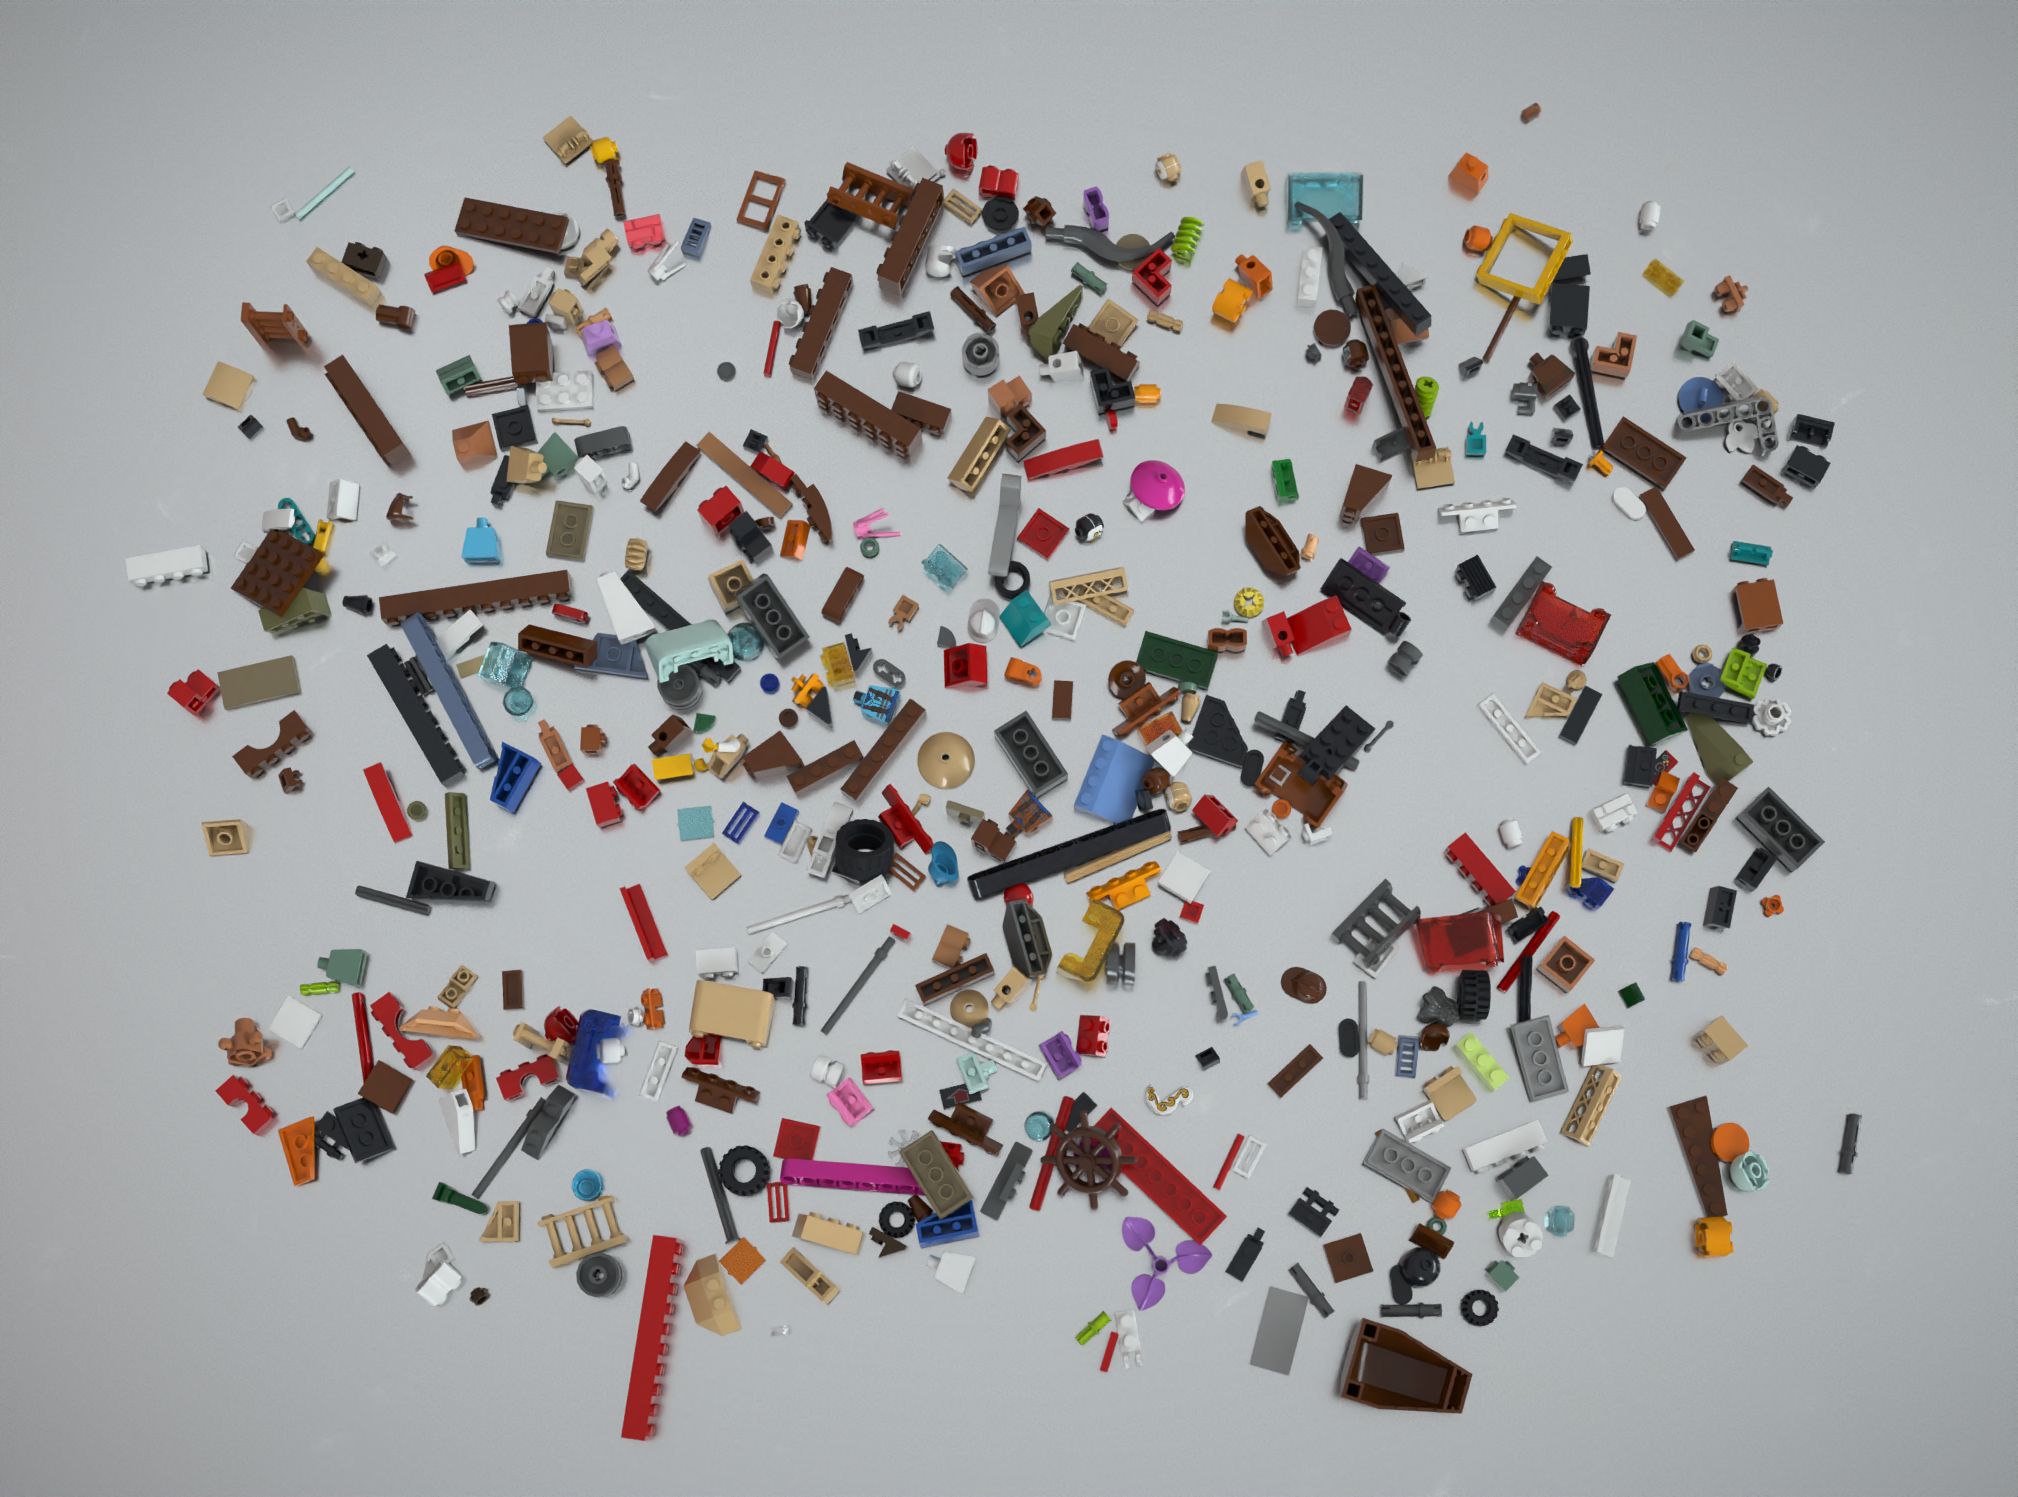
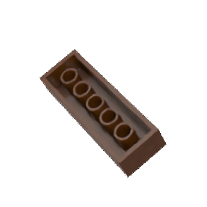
M923 177L921 182H917L914 188L915 195L913 199H909L906 206L907 212L901 216L899 221V230L893 233L891 239L893 243L890 248L887 247L884 253L885 260L883 264H879L876 272L880 288L898 296L901 295L944 200L943 185Z
M342 354L325 365L324 368L327 373L324 375L332 384L385 463L389 462L393 466L409 456L411 453L344 355Z
M827 370L814 387L817 403L821 407L832 409L836 416L839 418L845 417L852 426L856 428L858 426L861 427L867 435L879 438L883 445L887 447L892 446L903 457L906 455L911 458L923 440L920 427Z

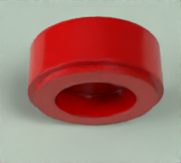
M1106 411L1105 416L1108 428H1117L1118 421L1115 411Z

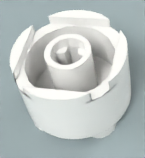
M1513 1212L1503 1219L1498 1230L1499 1238L1506 1250L1514 1257H1529L1542 1248L1543 1234L1533 1217L1523 1212Z

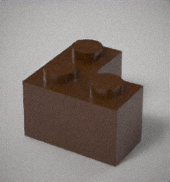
M1022 404L1007 415V423L1016 432L1005 441L1006 449L1019 461L1046 438V430Z
M982 819L971 837L972 845L996 860L1006 863L1017 845V842L1014 840L1015 837L1007 832L1001 833L996 822L990 819L987 821Z

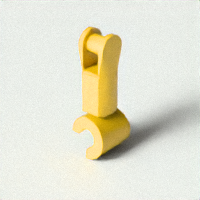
M321 519L318 521L313 548L321 551L323 554H325L333 528L332 521L328 523L323 522ZM324 556L315 568L316 572H321L326 568L327 561Z

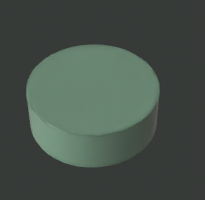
M1180 682L1178 689L1181 694H1196L1197 685L1192 682Z

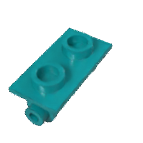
M1733 541L1731 559L1769 565L1773 550L1769 546Z

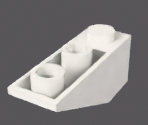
M467 1089L450 1092L438 1101L457 1153L460 1155L476 1150L473 1105Z

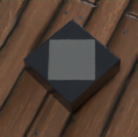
M1143 789L1135 791L1139 810L1153 809L1150 791Z

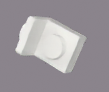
M1308 823L1304 824V830H1301L1304 840L1308 841L1309 845L1329 839L1333 835L1331 828L1325 829V826L1315 829L1314 833H1312Z

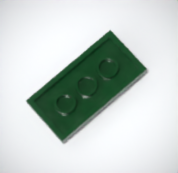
M1145 631L1136 663L1146 672L1180 682H1192L1197 687L1208 689L1219 652Z

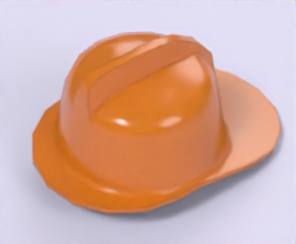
M448 245L438 247L429 257V265L432 270L456 262H460L465 276L471 273L473 269V259L467 252Z

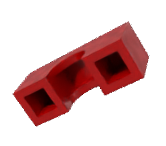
M544 1054L537 1057V1061L529 1063V1061L518 1065L519 1068L511 1071V1069L501 1072L496 1080L504 1100L510 1101L526 1094L523 1082L530 1075H536L543 1086L562 1079L555 1059Z
M232 1075L215 1091L228 1106L233 1107L239 1101L245 1100L248 1104V1112L240 1120L252 1134L259 1135L276 1120L272 1116L274 1112L268 1105L264 1106L260 1102L261 1097L256 1091H250L247 1087L249 1083L242 1076Z

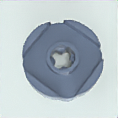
M1703 663L1696 666L1688 675L1689 682L1687 687L1689 692L1719 698L1727 686L1720 681L1723 670L1718 669L1711 663ZM1704 678H1707L1708 681L1711 680L1712 683L1709 687L1702 684Z

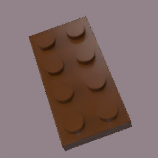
M1624 416L1602 446V449L1663 489H1666L1687 458Z

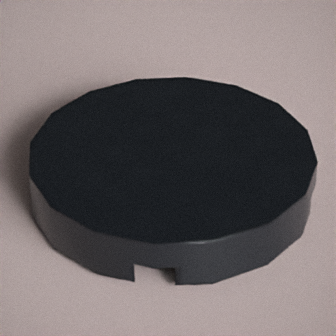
M997 196L986 202L982 211V219L989 230L995 233H1005L1016 226L1019 219V210L1012 199Z

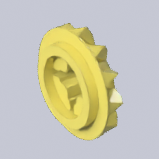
M1253 587L1243 588L1237 592L1234 598V607L1240 615L1254 617L1264 607V596ZM1254 596V605L1249 604L1244 608L1246 603L1244 598L1250 599Z

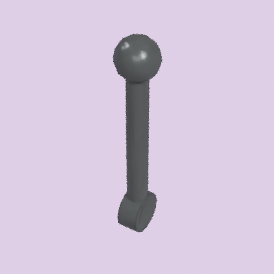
M1390 720L1387 721L1386 726L1369 744L1365 745V750L1371 751L1376 741L1388 729H1391L1394 723Z

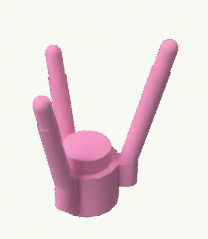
M883 508L853 522L857 537L862 535L863 539L868 537L899 536L901 533H868V531H871L870 523L889 516L888 512L877 516L884 512Z

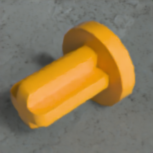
M1599 450L1596 454L1593 451L1589 455L1592 458L1588 464L1590 466L1595 464L1604 474L1608 475L1613 470V465L1602 456L1604 453L1602 450Z

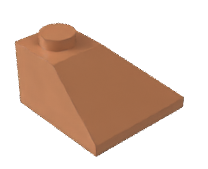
M1007 264L984 270L970 281L978 297L995 316L1013 304L1016 295L1025 294Z
M489 421L452 430L454 450L461 466L497 456Z

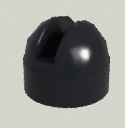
M1774 663L1769 664V670H1765L1766 675L1777 680L1782 673V666Z

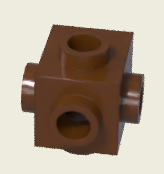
M1037 196L1030 199L1023 208L1027 214L1026 218L1032 224L1036 223L1045 226L1056 214L1051 207V203L1046 198L1042 199Z

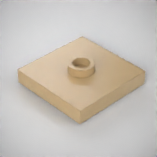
M1107 299L1088 328H1090L1089 331L1094 335L1097 332L1104 336L1105 342L1109 344L1114 342L1121 346L1139 320L1110 299Z

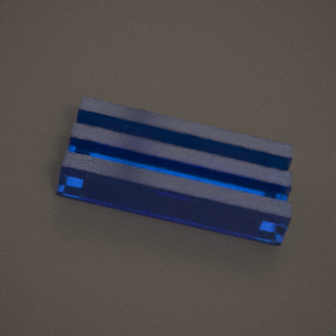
M742 802L722 834L739 844L760 812ZM746 808V812L741 817V819L739 820L731 834H729L728 832L731 830V828L733 827V825L735 824L743 810ZM750 812H752L753 815L751 816L743 830L740 832L738 837L735 838V834L737 833L741 825L744 823Z

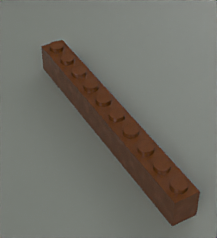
M1374 284L1359 288L1356 292L1355 301L1360 310L1362 320L1415 462L1433 458L1436 445L1376 286Z
M560 570L379 597L382 621L387 625H397L400 621L406 620L417 612L426 620L436 619V616L452 617L455 616V613L462 612L465 614L469 610L474 613L475 610L491 611L495 607L506 609L515 604L527 606L530 605V602L536 601L538 603L549 602V599L566 600L573 595L568 570Z

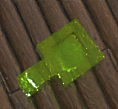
M1522 1199L1501 1203L1502 1209L1489 1211L1490 1219L1505 1218L1513 1212H1523L1525 1214Z

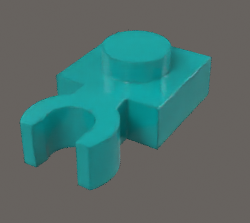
M1470 422L1469 432L1472 435L1466 436V455H1486V435H1481L1484 428L1483 422H1480L1479 429H1474L1473 422Z

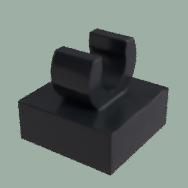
M1570 394L1554 405V408L1564 421L1581 410Z
M751 429L743 444V448L758 454L760 451L762 452L764 445L768 441V436Z

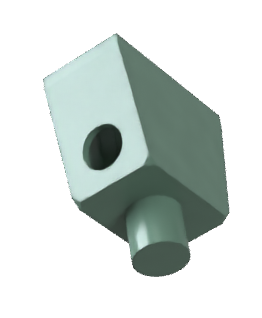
M556 432L551 435L538 451V453L543 454V462L547 465L546 472L542 473L541 478L548 472L555 478H558L574 468L575 463L579 459Z
M362 949L331 950L329 958L319 957L317 967L319 969H326V977L360 988L367 952Z

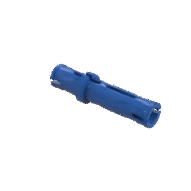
M1679 922L1676 953L1672 961L1674 962L1672 977L1674 981H1685L1686 965L1689 962L1687 959L1691 923Z

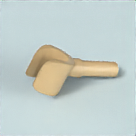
M924 793L920 794L911 813L915 815L921 804L928 806L931 796Z

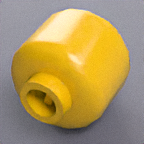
M609 137L596 139L592 142V146H590L594 161L597 160L598 163L614 160L616 157L615 153L618 152L616 142H611Z

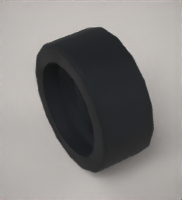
M1010 561L1009 570H1018L1023 575L1024 581L1022 586L1017 590L1011 591L1002 585L1001 576H994V581L999 594L1006 598L1014 599L1026 589H1029L1030 574L1022 563Z

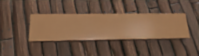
M708 432L697 444L701 451L779 518L793 505L792 502L712 433Z

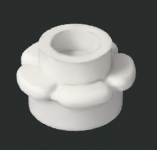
M639 1007L629 1009L627 1015L628 1023L638 1026L643 1021L644 1013Z

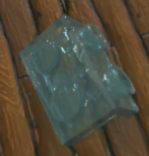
M938 544L928 558L923 559L921 562L924 565V569L939 578L938 582L945 587L955 586L968 570L965 565L941 544Z

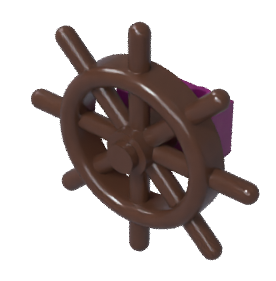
M1082 1110L1080 1111L1081 1127H1077L1067 1134L1056 1124L1050 1125V1130L1061 1141L1057 1147L1056 1156H1042L1040 1161L1043 1164H1056L1060 1176L1065 1181L1057 1191L1059 1196H1063L1070 1188L1089 1194L1090 1207L1096 1210L1098 1208L1097 1193L1103 1192L1111 1186L1122 1196L1128 1195V1190L1117 1179L1121 1174L1123 1164H1136L1138 1158L1136 1156H1122L1120 1147L1114 1139V1136L1121 1129L1120 1124H1114L1108 1132L1098 1127L1089 1126L1087 1111ZM1082 1137L1078 1143L1073 1141L1075 1138ZM1090 1137L1098 1141H1091ZM1068 1147L1074 1151V1156H1067ZM1068 1164H1075L1076 1169L1074 1172L1071 1171ZM1084 1171L1087 1174V1182L1079 1178ZM1094 1171L1097 1172L1104 1179V1181L1096 1183Z

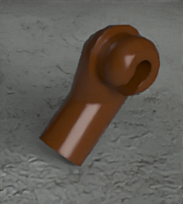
M294 417L286 420L293 437L304 440L310 436V429L308 427H299Z

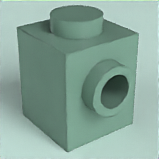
M1495 1260L1487 1268L1489 1272L1486 1276L1502 1292H1506L1520 1278L1514 1272L1515 1268L1507 1260L1505 1262L1500 1260L1498 1263Z

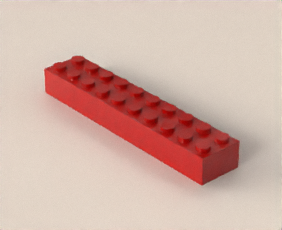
M653 1235L621 1438L648 1441L655 1434L656 1425L653 1424L654 1416L657 1417L659 1409L656 1399L657 1396L661 1395L662 1384H659V1380L665 1371V1364H662L663 1356H666L668 1351V1344L665 1342L666 1336H669L671 1332L669 1317L670 1315L673 1316L675 1306L672 1303L673 1295L676 1296L678 1284L675 1283L676 1275L679 1276L681 1269L678 1259L679 1255L682 1256L684 1244H681V1239Z

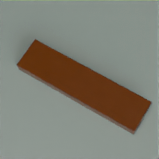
M1657 486L1640 494L1641 501L1644 503L1677 561L1693 553L1695 549Z

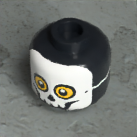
M1089 513L1076 521L1075 533L1079 538L1090 541L1102 534L1104 528L1103 521L1100 516Z

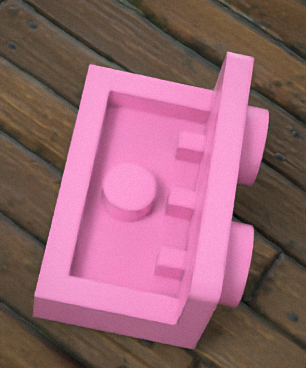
M850 1077L826 1095L829 1103L838 1110L842 1120L849 1126L857 1123L873 1109L872 1105Z

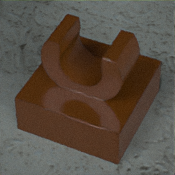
M291 767L285 768L278 775L284 793L292 791L295 786H299L303 782L302 780L297 781L294 779V776L300 773L299 770L292 772Z

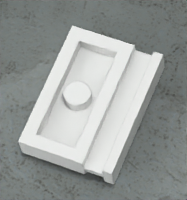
M1371 937L1365 947L1372 952L1379 943ZM1393 943L1380 956L1379 962L1375 966L1371 965L1368 969L1364 966L1363 960L1365 957L1361 953L1356 956L1353 962L1376 979L1399 947Z

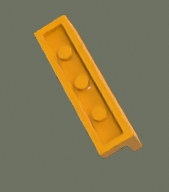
M1554 831L1550 833L1517 892L1515 899L1528 905L1529 910L1532 911L1539 905L1571 847L1568 838Z

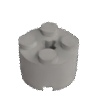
M975 333L965 340L962 347V360L965 368L972 375H987L998 367L1000 359L999 346L992 336L985 333Z

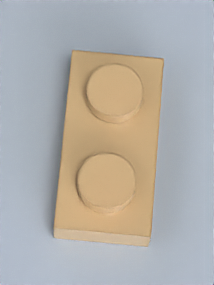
M1589 848L1582 861L1583 869L1613 882L1618 881L1624 863Z

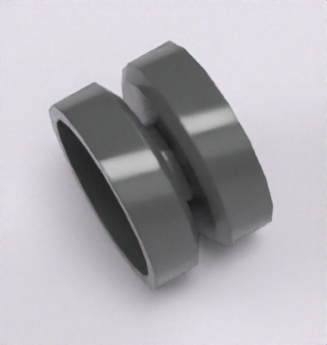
M686 664L679 665L678 672L674 673L672 671L668 676L669 681L660 683L659 679L657 680V688L661 697L670 707L675 709H687L693 706L699 700L702 693V684L696 671Z
M1108 942L1107 954L1105 956L1107 985H1117L1119 973H1122L1123 984L1134 986L1135 943L1125 942L1122 955L1120 954L1118 942Z
M603 1253L591 1254L585 1257L578 1266L576 1272L577 1283L580 1289L587 1295L597 1298L609 1297L621 1287L623 1269L619 1261L613 1256ZM599 1272L603 1274V1278L598 1279L597 1275Z

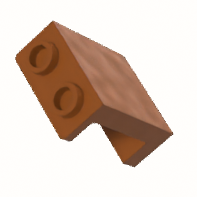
M1761 578L1754 583H1749V581L1737 583L1733 589V594L1736 593L1743 623L1740 626L1742 634L1775 629L1783 624L1774 579Z

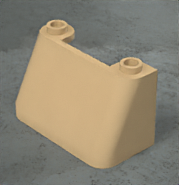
M697 980L689 1033H692V1036L697 1038H703L704 1035L710 1033L746 1040L749 1046L753 1048L766 1047L775 1006L774 995L755 989Z

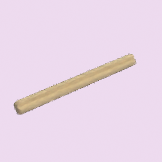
M1168 831L1115 850L1064 872V878L1067 883L1075 881L1168 841L1172 838L1171 833Z

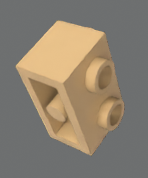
M558 288L549 298V305L553 314L565 317L567 323L574 326L583 312L580 302L574 296V293L567 289L563 291Z

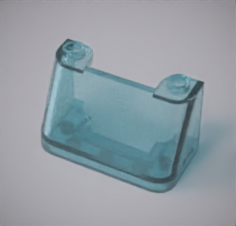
M1359 172L1286 173L1287 220L1291 221V224H1302V220L1315 219L1313 216L1296 209L1294 205L1297 201L1320 211L1328 219L1341 212L1351 224H1356L1358 220H1362L1363 174Z

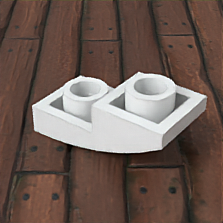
M276 509L264 512L261 530L269 532L275 529L284 531L292 528L295 522V516H293L294 509Z

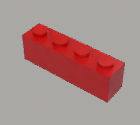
M1466 832L1445 849L1450 861L1456 862L1459 865L1461 874L1464 877L1468 876L1470 878L1473 888L1477 892H1482L1485 896L1484 900L1489 906L1509 899L1516 892Z

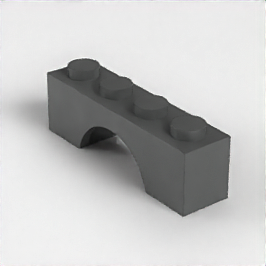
M1536 556L1495 612L1490 622L1506 632L1532 594L1550 572L1552 566Z

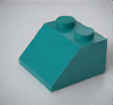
M1027 589L1012 599L999 616L1021 647L1052 625Z

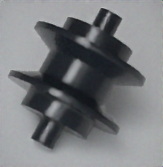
M1754 634L1745 635L1741 638L1742 644H1740V649L1750 654L1759 651L1758 645H1760L1761 641Z

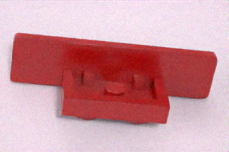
M891 784L887 785L882 791V795L891 808L880 813L878 818L893 833L894 840L899 847L915 839L922 851L927 854L932 849V846H934L932 838L924 831L920 821L911 813L909 806L901 799L898 791Z

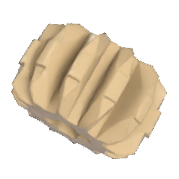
M630 538L625 552L626 568L636 571L644 568L648 546L646 540Z

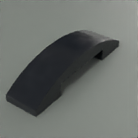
M928 311L913 315L911 319L876 327L875 325L859 329L858 333L862 348H873L919 337L934 330L931 313Z
M1513 434L1505 450L1506 453L1539 471L1575 482L1583 464L1568 457L1563 459L1530 444V441Z

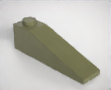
M1081 285L1077 286L1040 316L1029 329L1030 343L1048 362V357L1056 355L1059 351L1061 336L1063 333L1067 334L1070 318H1074L1083 299V286Z
M1693 713L1685 717L1692 738L1697 745L1699 756L1704 763L1705 772L1715 785L1721 777L1730 781L1753 763V760L1744 749L1712 717Z

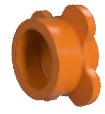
M1779 895L1762 899L1767 916H1771L1773 913L1781 914L1784 911Z

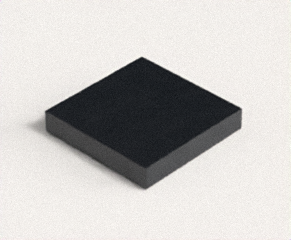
M528 405L492 414L501 451L510 449L511 446L518 447L537 442Z

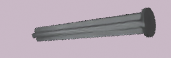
M702 1148L700 1150L727 1239L725 1244L734 1243L741 1240V1238L737 1237L711 1148Z

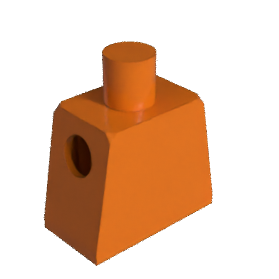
M1465 153L1456 163L1449 176L1478 194L1488 180V166L1477 157Z
M1241 254L1236 258L1235 263L1239 267L1240 279L1253 291L1254 296L1258 300L1273 289L1272 272L1254 255L1246 258Z
M1585 1004L1576 1009L1558 1025L1562 1033L1555 1036L1557 1046L1561 1047L1569 1043L1572 1049L1580 1047L1584 1042L1585 1029L1600 1028Z

